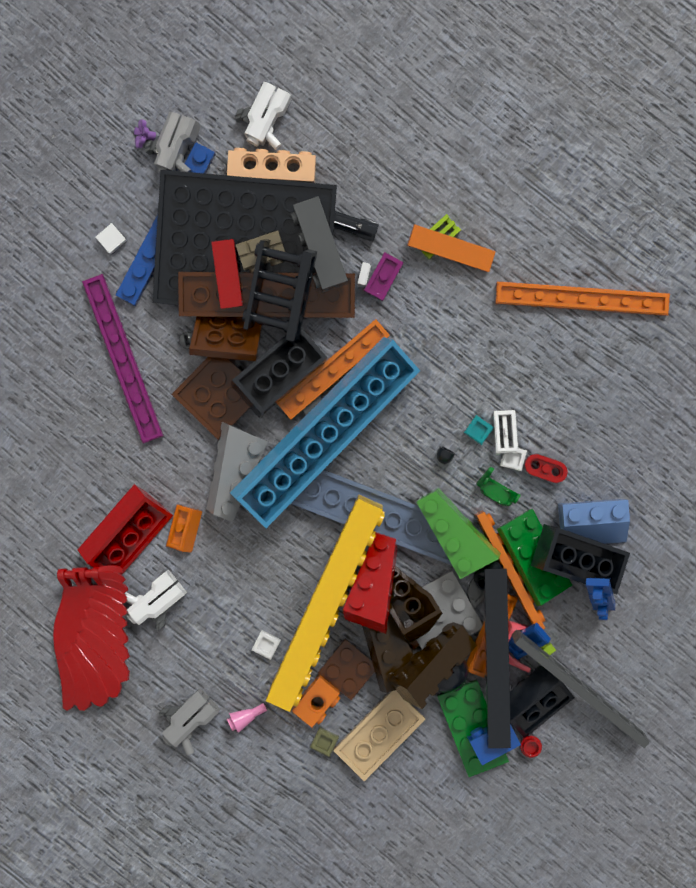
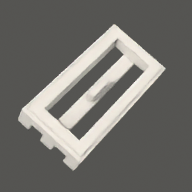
M515 410L493 411L496 455H500V453L518 454ZM509 415L511 419L513 448H509L507 416ZM499 416H502L504 448H501Z

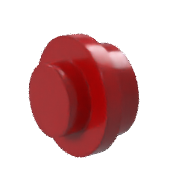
M529 735L522 739L520 750L523 755L534 758L541 753L542 743L536 736Z

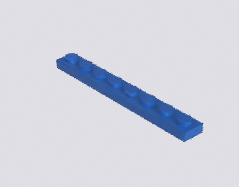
M196 142L184 164L194 173H206L216 153ZM158 215L115 294L134 306L137 305L154 273Z

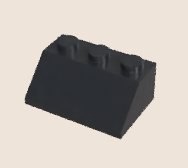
M542 665L538 666L531 675L521 680L510 691V723L523 737H526L575 697L562 681Z

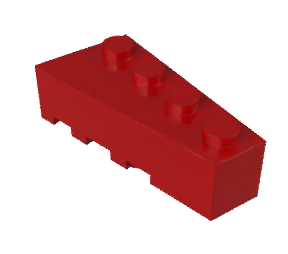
M375 532L376 536L367 551L366 558L344 605L343 614L345 620L386 634L397 557V542L395 538Z

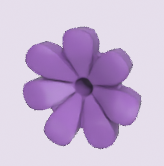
M143 119L138 122L139 128L135 127L134 134L137 135L135 138L136 148H142L147 139L154 141L156 138V132L149 131V128L146 126L147 122Z

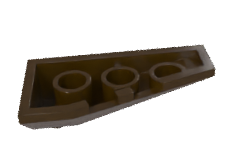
M395 565L389 611L409 643H412L428 633L443 613L433 596Z

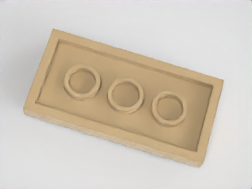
M397 690L391 691L337 744L333 751L365 781L425 720V717L411 703L403 700Z

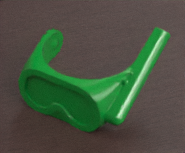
M489 467L476 483L480 487L481 493L503 506H511L512 503L516 504L521 495L490 478L494 468Z

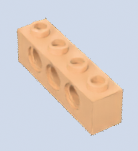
M234 148V151L228 150L227 175L315 183L316 155H312L311 152L301 151L299 154H290V151L278 150L277 153H268L269 151L266 149H256L255 152L247 151L245 148ZM248 161L256 163L253 169L245 168V164ZM270 162L278 164V167L273 171L266 168ZM296 163L300 167L296 172H291L288 170V166Z

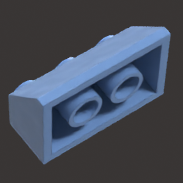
M627 499L558 504L560 529L604 544L627 542L630 525L629 502Z

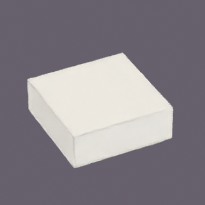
M112 223L96 236V239L110 254L127 241Z
M362 263L357 283L358 287H366L371 265L368 263Z
M518 448V454L503 453L500 466L522 471L527 450Z
M261 630L252 651L271 660L281 639Z

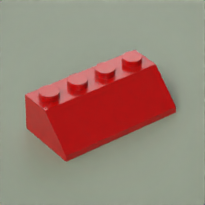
M134 484L77 550L90 566H121L124 569L120 573L122 575L173 517V514L149 493Z

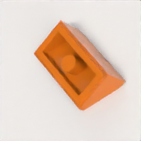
M177 504L166 546L191 553L202 511Z

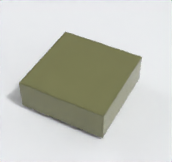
M319 727L310 748L330 757L339 736Z

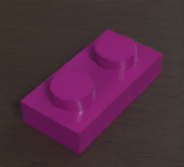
M384 252L364 292L383 301L404 262Z

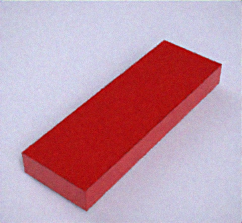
M234 239L211 242L220 308L243 306Z

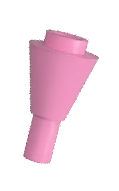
M264 703L253 709L229 713L230 718L227 721L232 731L237 730L239 733L256 716L266 712L267 709Z

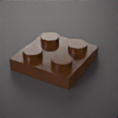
M346 638L318 671L323 678L350 700L355 697L375 672L372 660Z

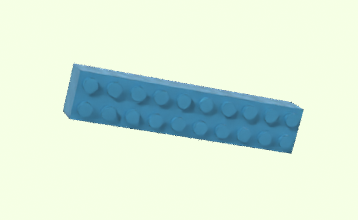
M383 337L255 466L230 494L258 522L267 528L420 370L393 339Z

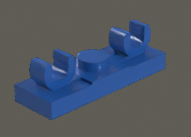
M586 578V587L593 610H597L599 620H608V610L615 611L616 605L610 579Z

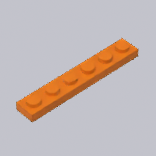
M375 319L277 403L278 406L292 420L351 370L383 337L388 338L390 335Z
M480 511L475 514V517L488 542L501 553L498 561L503 568H507V578L531 624L533 625L537 622L542 629H545L543 622L546 620L540 609L536 611L533 605L534 600L529 591L525 590L523 586L524 581L520 573L515 571L513 567L514 562L509 552H505L502 546L504 543L499 533H495L492 527L495 525L490 513L486 514L484 511Z

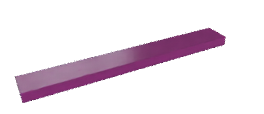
M101 274L82 281L142 443L144 444L163 437L164 434L104 275Z

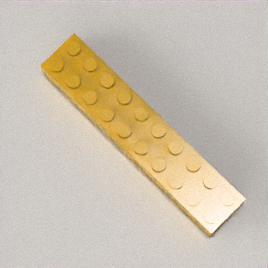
M360 494L358 495L272 682L266 702L288 712L291 711L293 706H298L303 692L301 687H306L311 677L312 669L310 667L316 666L320 658L321 650L319 648L320 646L325 647L329 638L330 630L328 628L329 626L334 627L338 619V606H344L348 597L346 589L348 586L352 587L356 580L357 571L355 569L357 566H362L366 558V551L364 550L366 546L371 547L376 536L373 530L376 525L380 527L384 519L385 512L383 511L382 504Z

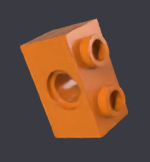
M319 674L302 694L298 706L292 707V712L310 727H313L316 723L319 725L326 717L325 711L329 706L333 708L340 700L338 696L340 691ZM320 697L324 703L321 706H315L312 704V699Z

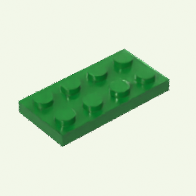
M529 509L497 528V531L536 606H542L571 587L572 583L568 578L531 566L543 527L534 510Z
M477 679L464 684L458 691L443 692L437 695L468 777L509 762L505 753L481 765L467 738L471 735L470 732L478 727H487V703Z

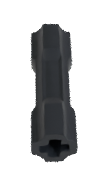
M335 211L334 228L374 242L379 223Z

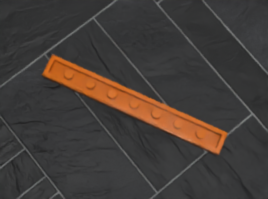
M497 281L495 304L667 316L669 313L670 294Z

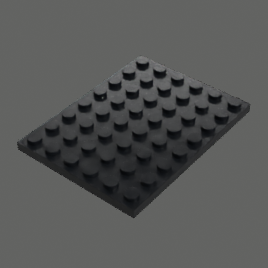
M160 170L152 303L179 305L178 272H215L211 244L214 241L234 239L239 272H250V270L243 269L236 244L275 231H279L285 252L295 255L303 254L307 247L306 245H301L298 234L302 232L299 224L294 225L291 213L294 212V204L319 196L333 236L337 185ZM286 261L271 266L269 262L266 263L265 267L266 271L274 273H299L300 269L297 264Z

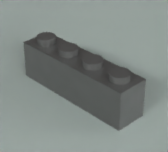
M319 196L294 204V212L291 213L294 225L299 224L302 232L298 234L301 245H306L307 250L317 251L314 266L316 275H313L316 288L321 287L322 293L347 285L348 279Z

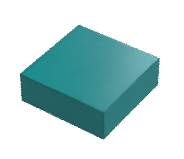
M475 415L463 433L482 445L494 427Z

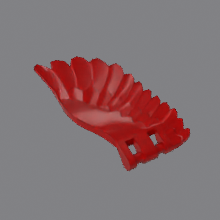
M107 565L93 567V569L81 567L73 568L72 570L62 568L57 571V579L63 586V594L54 622L53 640L61 680L63 709L66 711L75 705L80 711H85L92 706V703L102 707L109 702V697H118L122 689L121 682L129 680L130 671L125 661L130 655L124 645L128 642V636L123 630L128 625L127 621L122 617L127 614L123 603L128 601L125 595L128 587L123 583L126 579L120 574L124 571L121 566ZM91 578H93L97 584H92ZM71 579L76 583V585L72 586Z

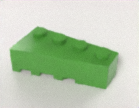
M439 488L417 500L419 508L460 579L500 558L501 553L488 542V539L472 525V522L458 510L454 503Z

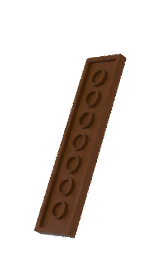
M178 272L179 316L242 317L244 310L248 306L254 272H239L243 306L223 309L220 308L216 272ZM278 273V274H282V275H286V276H290V277H294V278H295L296 276H298L299 273ZM345 273L348 279L347 285L322 293L321 287L316 288L312 276L304 317L355 318V273ZM263 279L261 292L291 300V298H294L295 289H293V286ZM259 301L257 314L268 317H290L291 311H289V308Z

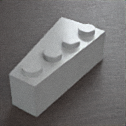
M222 422L221 437L217 446L218 454L213 468L214 476L210 486L206 509L213 515L233 522L240 503L230 492L259 463L268 441Z

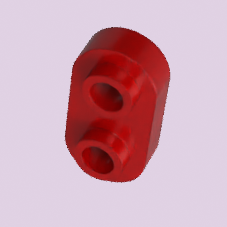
M539 454L529 455L524 461L526 472L532 476L554 483L562 482L567 477V467L560 461ZM533 461L538 462V467L536 469H533L531 467V463ZM553 468L558 469V475H552Z

